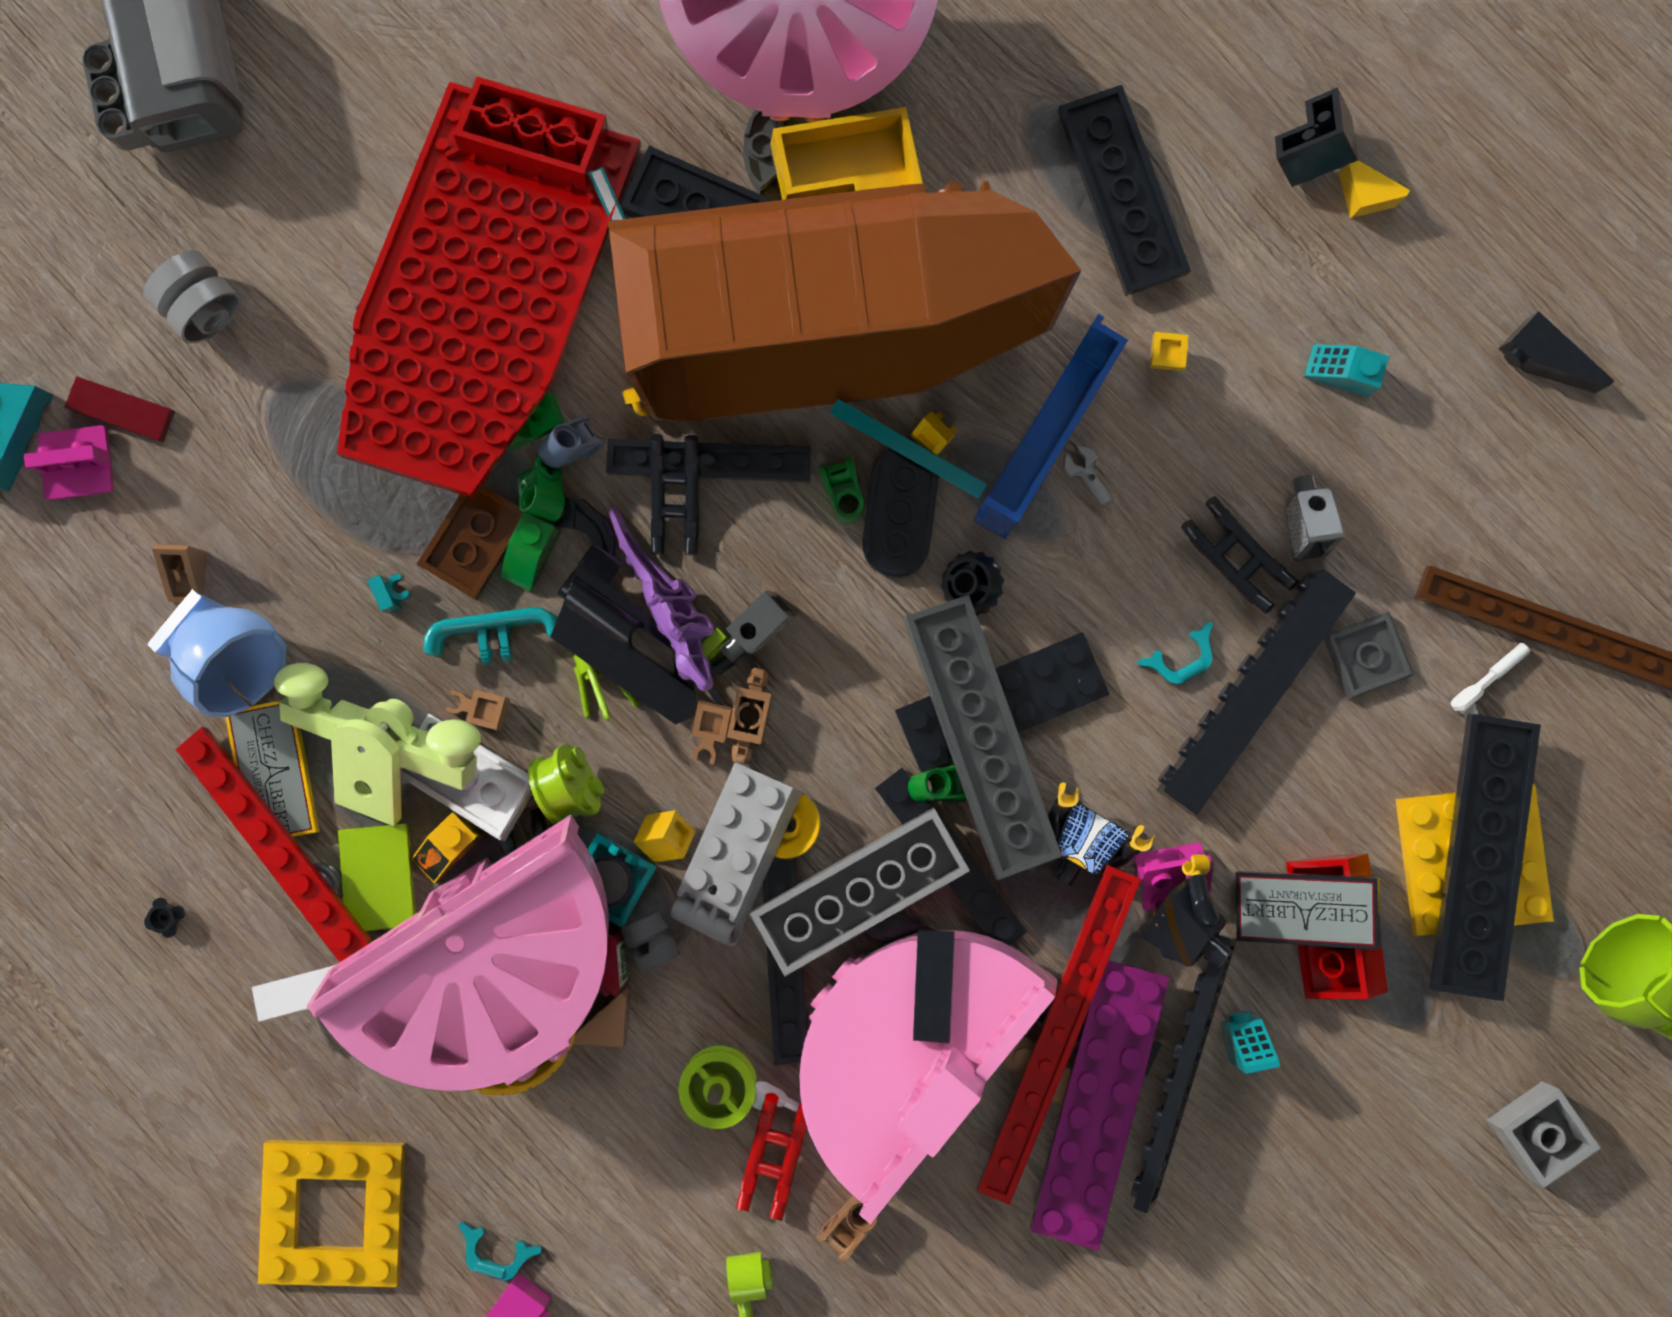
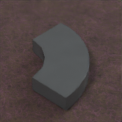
M755 109L745 129L743 157L746 172L752 185L759 194H763L778 180L770 145L773 128L786 127L787 123L785 121L772 120L770 116H762V112Z

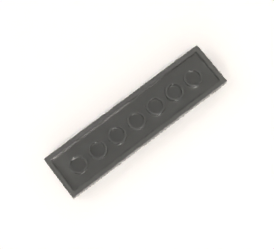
M967 595L903 617L995 880H1001L1062 857L970 596Z

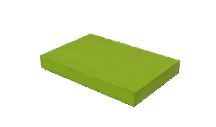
M409 823L396 824L395 826L383 825L338 830L343 903L365 931L393 929L415 915L416 904Z

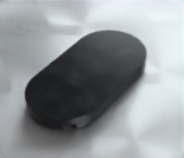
M891 448L885 450L875 460L872 468L862 549L867 563L877 573L889 578H902L920 569L928 556L939 476Z

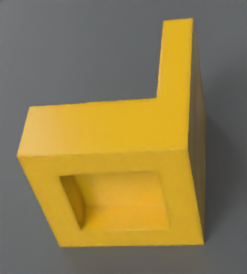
M676 810L649 814L645 817L634 843L653 862L683 859L696 830Z

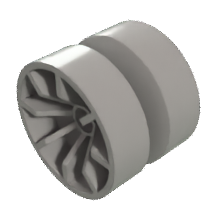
M195 250L179 253L162 263L150 275L143 290L145 299L161 316L167 318V323L184 342L189 344L202 342L217 334L233 320L241 306L239 294L224 278L218 277V272L201 252Z

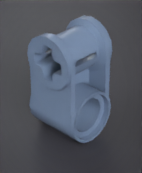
M581 414L568 422L557 425L540 444L538 452L541 460L546 465L560 468L578 459L590 457L598 452L606 444V441L603 437H599L589 423L590 417L588 414Z

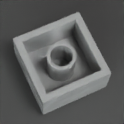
M1543 1081L1486 1120L1524 1176L1543 1189L1601 1149L1561 1090Z

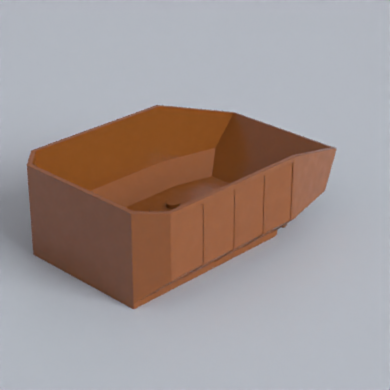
M989 181L981 183L980 191H965L961 187L960 182H949L946 185L947 188L941 189L936 193H926L925 183L608 221L625 371L652 420L693 422L832 405L836 403L837 399L848 403L921 394L1052 330L1081 273V269L1036 211L991 191Z

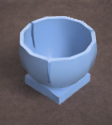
M194 590L188 594L148 643L155 652L170 658L171 681L181 696L193 708L209 717H229L249 708V705L233 691L226 681L248 702L254 705L273 688L276 674L286 665L287 644L267 619L250 609L226 607Z

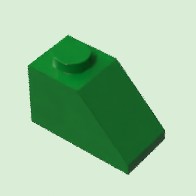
M523 512L508 542L500 577L532 592L561 532L556 527Z

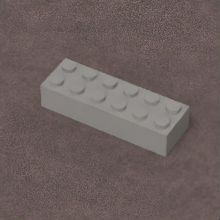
M932 808L751 911L750 915L782 973L786 976L970 870L936 810Z

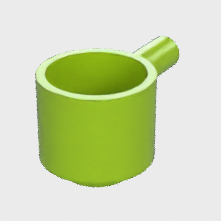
M762 1251L727 1256V1281L731 1303L738 1305L739 1317H754L751 1302L768 1299V1290L773 1289L770 1259L764 1260Z

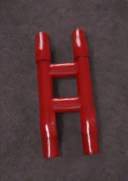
M767 1093L759 1116L736 1209L749 1212L758 1175L778 1180L769 1218L782 1221L806 1134L807 1124L803 1114L802 1103H800L791 1134L771 1129L779 1097L775 1093ZM767 1143L787 1148L782 1166L762 1161Z

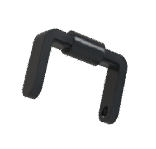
M746 651L737 659L745 657L752 669H759ZM723 656L711 664L713 667L710 669L712 677L716 674L719 676L736 664L731 662L726 656ZM714 689L708 690L716 704L724 706Z

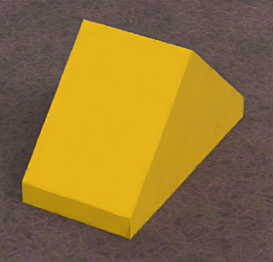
M1359 160L1341 168L1338 173L1350 218L1395 208L1410 192L1409 189Z

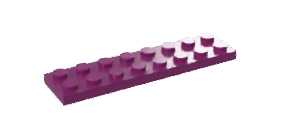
M1108 960L1080 1032L1030 1224L1031 1232L1099 1251L1164 1002L1169 976Z

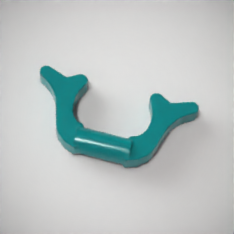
M1208 622L1200 631H1191L1189 633V638L1195 641L1200 649V657L1191 664L1178 671H1170L1163 662L1162 652L1156 650L1151 658L1140 659L1137 665L1153 669L1170 684L1178 685L1192 679L1211 666L1213 657L1209 644V635L1213 623Z
M462 1221L459 1224V1229L464 1234L466 1240V1264L473 1272L499 1279L500 1281L512 1279L528 1258L540 1254L543 1250L540 1245L528 1246L524 1240H519L516 1243L514 1262L509 1265H501L482 1259L477 1253L478 1241L485 1233L484 1227L474 1228L466 1221Z

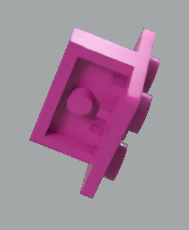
M103 425L40 433L37 436V452L24 454L25 468L39 472L42 475L43 493L46 500L52 501L114 491L108 430Z
M1200 842L1143 852L1133 858L1137 877L1141 878V905L1143 910H1159L1167 895L1185 879L1188 880L1191 877L1183 873L1182 866L1186 861H1191L1192 855H1205ZM1206 855L1210 861V870L1205 875L1210 895L1213 859L1211 855Z

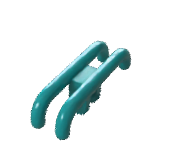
M530 607L444 619L435 622L427 630L424 636L423 648L427 655L441 657L444 653V641L448 636L477 632L481 662L483 665L492 664L493 658L490 630L497 629L503 661L511 662L513 661L510 627L543 623L546 627L547 635L550 637L558 617L544 608Z

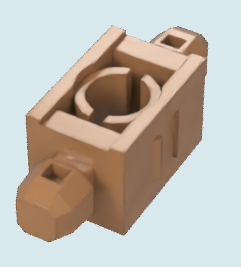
M753 668L747 679V684H750L749 689L737 688L727 738L737 740V745H733L732 749L733 762L748 764L754 750L750 749L751 743L760 745L763 743L773 697L772 694L763 692V687L767 688L768 673L766 670ZM743 698L764 702L763 710L759 705L754 704V707L759 711V720L755 725L749 727L750 730L759 727L757 735L736 731L737 723L746 729V725L741 720V713L746 707L751 706L750 702L742 704Z

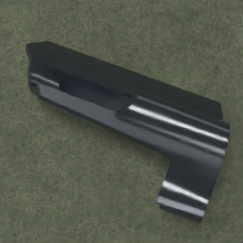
M594 543L557 593L559 597L564 599L550 638L676 725L696 715L695 682L691 679H682L679 676L676 668L675 650L671 647L670 640L658 630L655 620L610 584L623 562ZM637 628L644 629L674 651V674L633 646L632 635Z

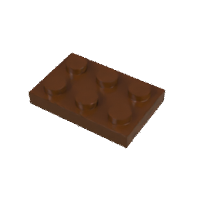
M482 485L474 498L459 495L423 552L417 565L473 599L478 600L504 558L508 542L523 512L519 509V506Z

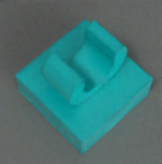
M379 574L367 580L382 612L392 614L402 609L399 601H406L412 597V593L409 590L399 594L395 590L396 584L405 580L404 575L394 574L387 578Z

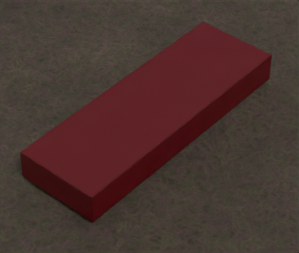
M77 376L74 379L64 406L68 410L160 442H164L175 413L170 408Z

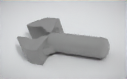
M1078 445L1075 449L1084 460L1083 467L1075 465L1072 458L1066 453L1063 461V471L1069 479L1073 476L1083 478L1099 503L1106 505L1111 501L1112 496L1093 471L1094 462L1098 460V456L1092 449Z

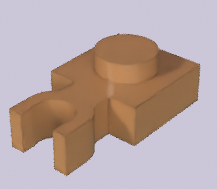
M474 689L472 699H470L467 694L451 690L450 695L459 697L461 703L456 709L446 707L445 712L456 715L468 713L466 722L502 732L510 698Z
M704 701L698 702L691 736L699 737L701 741L694 750L692 760L697 761L700 750L706 749L711 753L709 764H715L718 753L715 742H726L733 708Z

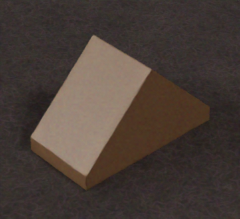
M154 544L152 551L167 601L182 603L192 590L204 595L207 552L191 546Z
M627 988L576 1032L573 1041L574 1045L624 1047L628 1038L631 994Z

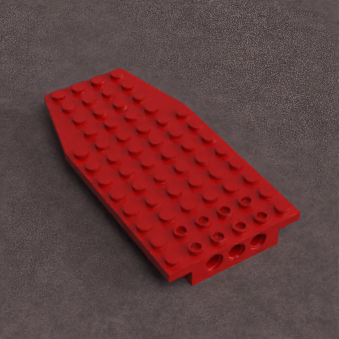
M478 76L472 88L449 81L354 316L352 328L354 331L353 343L350 345L349 375L346 378L344 391L346 393L345 407L342 410L337 454L341 458L463 496L475 497L554 383L609 234L608 221H611L617 201L620 205L640 151V139L608 130L606 115ZM603 167L617 198L609 216H607L588 172Z

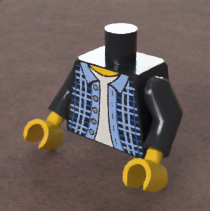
M1062 782L1059 785L1058 798H1056L1048 813L1062 858H1064L1054 877L1072 887L1081 870L1096 877L1104 873L1106 865L1118 869L1129 863L1140 851H1147L1151 848L1155 835H1152L1148 840H1144L1139 836L1145 826L1139 825L1135 829L1133 837L1129 838L1132 833L1079 803L1080 789L1078 787L1074 794L1068 795L1064 793L1066 783Z

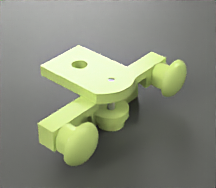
M310 663L288 665L282 668L274 678L275 689L286 696L279 702L281 721L331 740L335 804L395 826L402 818L400 767L459 790H463L477 774V756L474 755V750L481 743V735L478 729L469 722L456 719L445 720L437 723L427 732L411 726L414 721L413 713L404 702L398 699H389L386 702L376 703L371 709L340 700L330 710L332 706L331 700L322 697V691L328 685V676L322 668Z

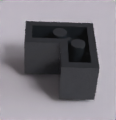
M1338 87L1305 101L1306 124L1275 136L1277 160L1291 187L1311 181L1316 177L1358 161L1352 116Z

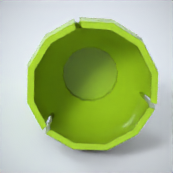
M1636 914L1610 924L1591 941L1580 963L1582 966L1579 967L1582 990L1606 1016L1619 1024L1650 1029L1672 1040V922L1658 915Z

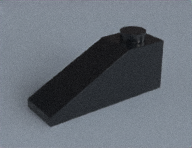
M1539 311L1526 319L1498 348L1511 366L1520 368L1523 372L1596 393L1609 387L1614 382L1605 371Z

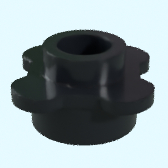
M165 898L155 899L152 903L153 907L148 911L144 920L145 927L148 930L162 933L165 938L175 936L177 933L176 926L179 920L185 916L184 908L180 905L173 906L167 903ZM164 914L167 915L166 921L162 920Z

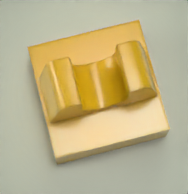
M1154 332L1152 335L1150 368L1184 371L1186 369L1189 335Z
M931 411L922 419L910 436L921 447L938 456L955 437L957 428L953 425L949 429L941 421L944 415L941 412L934 414Z

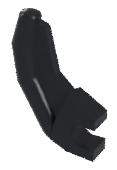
M564 497L565 513L562 518L554 522L555 525L585 533L592 544H598L615 556V535L607 518L585 499Z

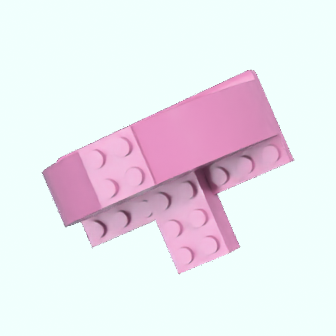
M659 0V5L675 44L697 73L714 88L747 107L761 111L762 116H770L772 120L786 121L790 117H804L806 121L816 122L822 121L824 118H831V113L848 109L866 101L895 80L908 66L923 43L932 23L938 0Z
M569 815L495 864H492L488 857L480 860L429 893L420 912L329 969L307 1004L315 1018L319 1017L336 1041L367 1067L393 1080L424 1089L460 1091L485 1088L503 1082L508 1086L517 1079L519 1082H523L530 1078L538 1070L537 1066L549 1059L550 1062H554L565 1055L569 1050L568 1046L571 1044V1037L583 1023L599 992L605 970L609 934V913L603 881L595 861L577 834L579 826L572 815Z
M936 930L955 932L950 1043L913 1041L918 933L897 938L880 946L866 956L862 953L856 960L850 956L833 975L832 978L837 981L834 987L828 983L810 1004L815 1010L809 1016L812 1022L804 1042L799 1076L804 1118L809 1134L824 1163L836 1179L864 1204L859 1215L869 1224L878 1216L928 1154L933 1158L981 1100L987 1080L1056 997L1057 978L1047 970L1045 971L1025 954L1004 942L967 931Z

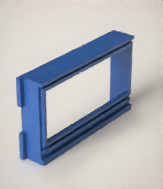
M1100 314L1096 316L1060 379L973 520L1004 540L1019 522L1128 342L1127 338L1101 324L1104 317Z

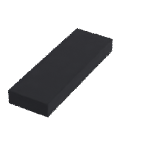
M918 930L913 1041L950 1043L955 932Z

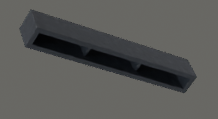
M1324 569L1312 574L1308 572L1300 580L1296 587L1299 593L1293 601L1288 599L1279 609L1276 616L1280 619L1274 628L1268 627L1261 634L1257 641L1260 647L1253 656L1249 654L1244 658L1237 669L1240 672L1238 678L1234 683L1228 682L1223 687L1217 697L1221 701L1214 711L1209 709L1198 722V726L1201 729L1194 739L1188 737L1178 750V754L1181 757L1174 766L1169 764L1159 776L1158 781L1161 784L1157 791L1188 814L1197 815L1355 596V591Z

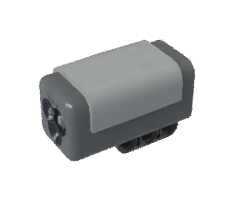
M101 0L110 39L88 46L82 56L99 133L121 150H133L150 145L152 148L156 147L161 152H172L231 138L242 132L238 112L242 111L243 103L219 0ZM108 62V65L102 69V66ZM116 93L115 97L109 101V98ZM123 125L122 130L115 134L116 130Z

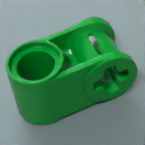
M846 456L845 461L826 467L823 464L818 465L825 491L829 495L836 518L841 523L847 525L858 522L864 513V499L851 456ZM844 500H854L858 504V509L851 514L842 512L839 506Z
M538 456L534 460V466L529 471H523L518 476L519 509L522 512L554 523L561 516L565 506L561 467L553 468L546 465Z
M955 766L935 768L914 774L909 780V794L918 803H955L967 801ZM928 780L931 783L932 792L928 788Z

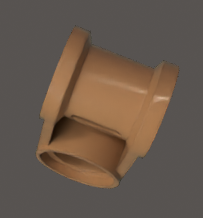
M853 1195L824 1224L816 1237L820 1243L825 1241L839 1254L838 1258L842 1262L851 1257L861 1241L877 1223V1217L869 1224L865 1219L859 1218L853 1213L857 1206L864 1205Z

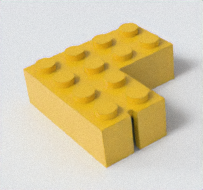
M906 107L773 128L770 145L782 200L923 183Z

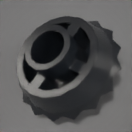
M968 551L965 554H958L953 561L948 563L947 569L943 573L941 588L944 591L945 600L949 602L969 595L976 616L980 613H988L990 607L996 606L998 598L1003 594L1001 586L1004 579L1000 575L1001 567L995 564L993 557H988L983 552L975 553Z

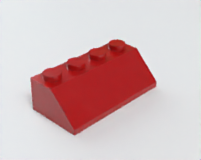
M1368 853L1334 855L1286 862L1287 873L1372 877ZM1298 945L1305 999H1371L1388 992L1382 945L1379 950Z

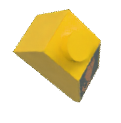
M452 812L426 837L411 860L435 884L485 834L475 824L458 813Z

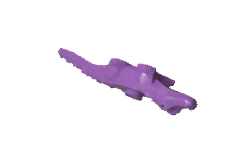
M613 506L609 510V515L619 540V548L627 556L626 563L634 568V577L640 579L642 583V592L644 593L646 604L651 610L658 630L670 640L671 647L675 650L676 668L679 676L685 680H693L699 690H711L713 681L709 661L703 655L700 641L705 636H711L714 632L713 623L704 614L697 613L692 601L696 597L695 591L682 579L673 581L646 555L631 535L618 508Z

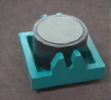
M597 833L588 851L595 861L603 881L607 897L609 920L623 928L658 866Z

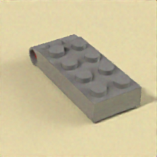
M735 762L676 894L679 897L672 907L671 918L720 943L733 947L742 935L745 922L799 802L802 791Z

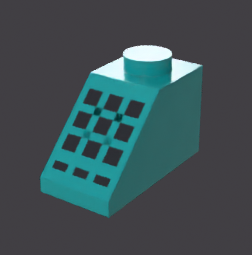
M1314 344L1303 377L1368 397L1380 389L1390 356L1359 346Z
M1238 1011L1229 1014L1230 1019L1220 1021L1229 1062L1239 1070L1249 1074L1280 1067L1278 1056L1261 1018L1255 1014H1250V1011Z

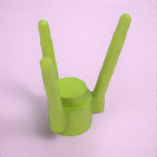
M574 655L573 658L577 666L573 669L578 680L584 717L589 718L591 716L586 681H590L603 717L606 721H609L611 716L598 678L602 677L603 674ZM619 686L634 707H638L639 702L635 696Z

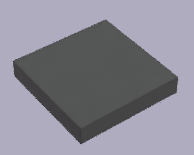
M1390 612L1334 631L1324 637L1347 699L1414 676Z

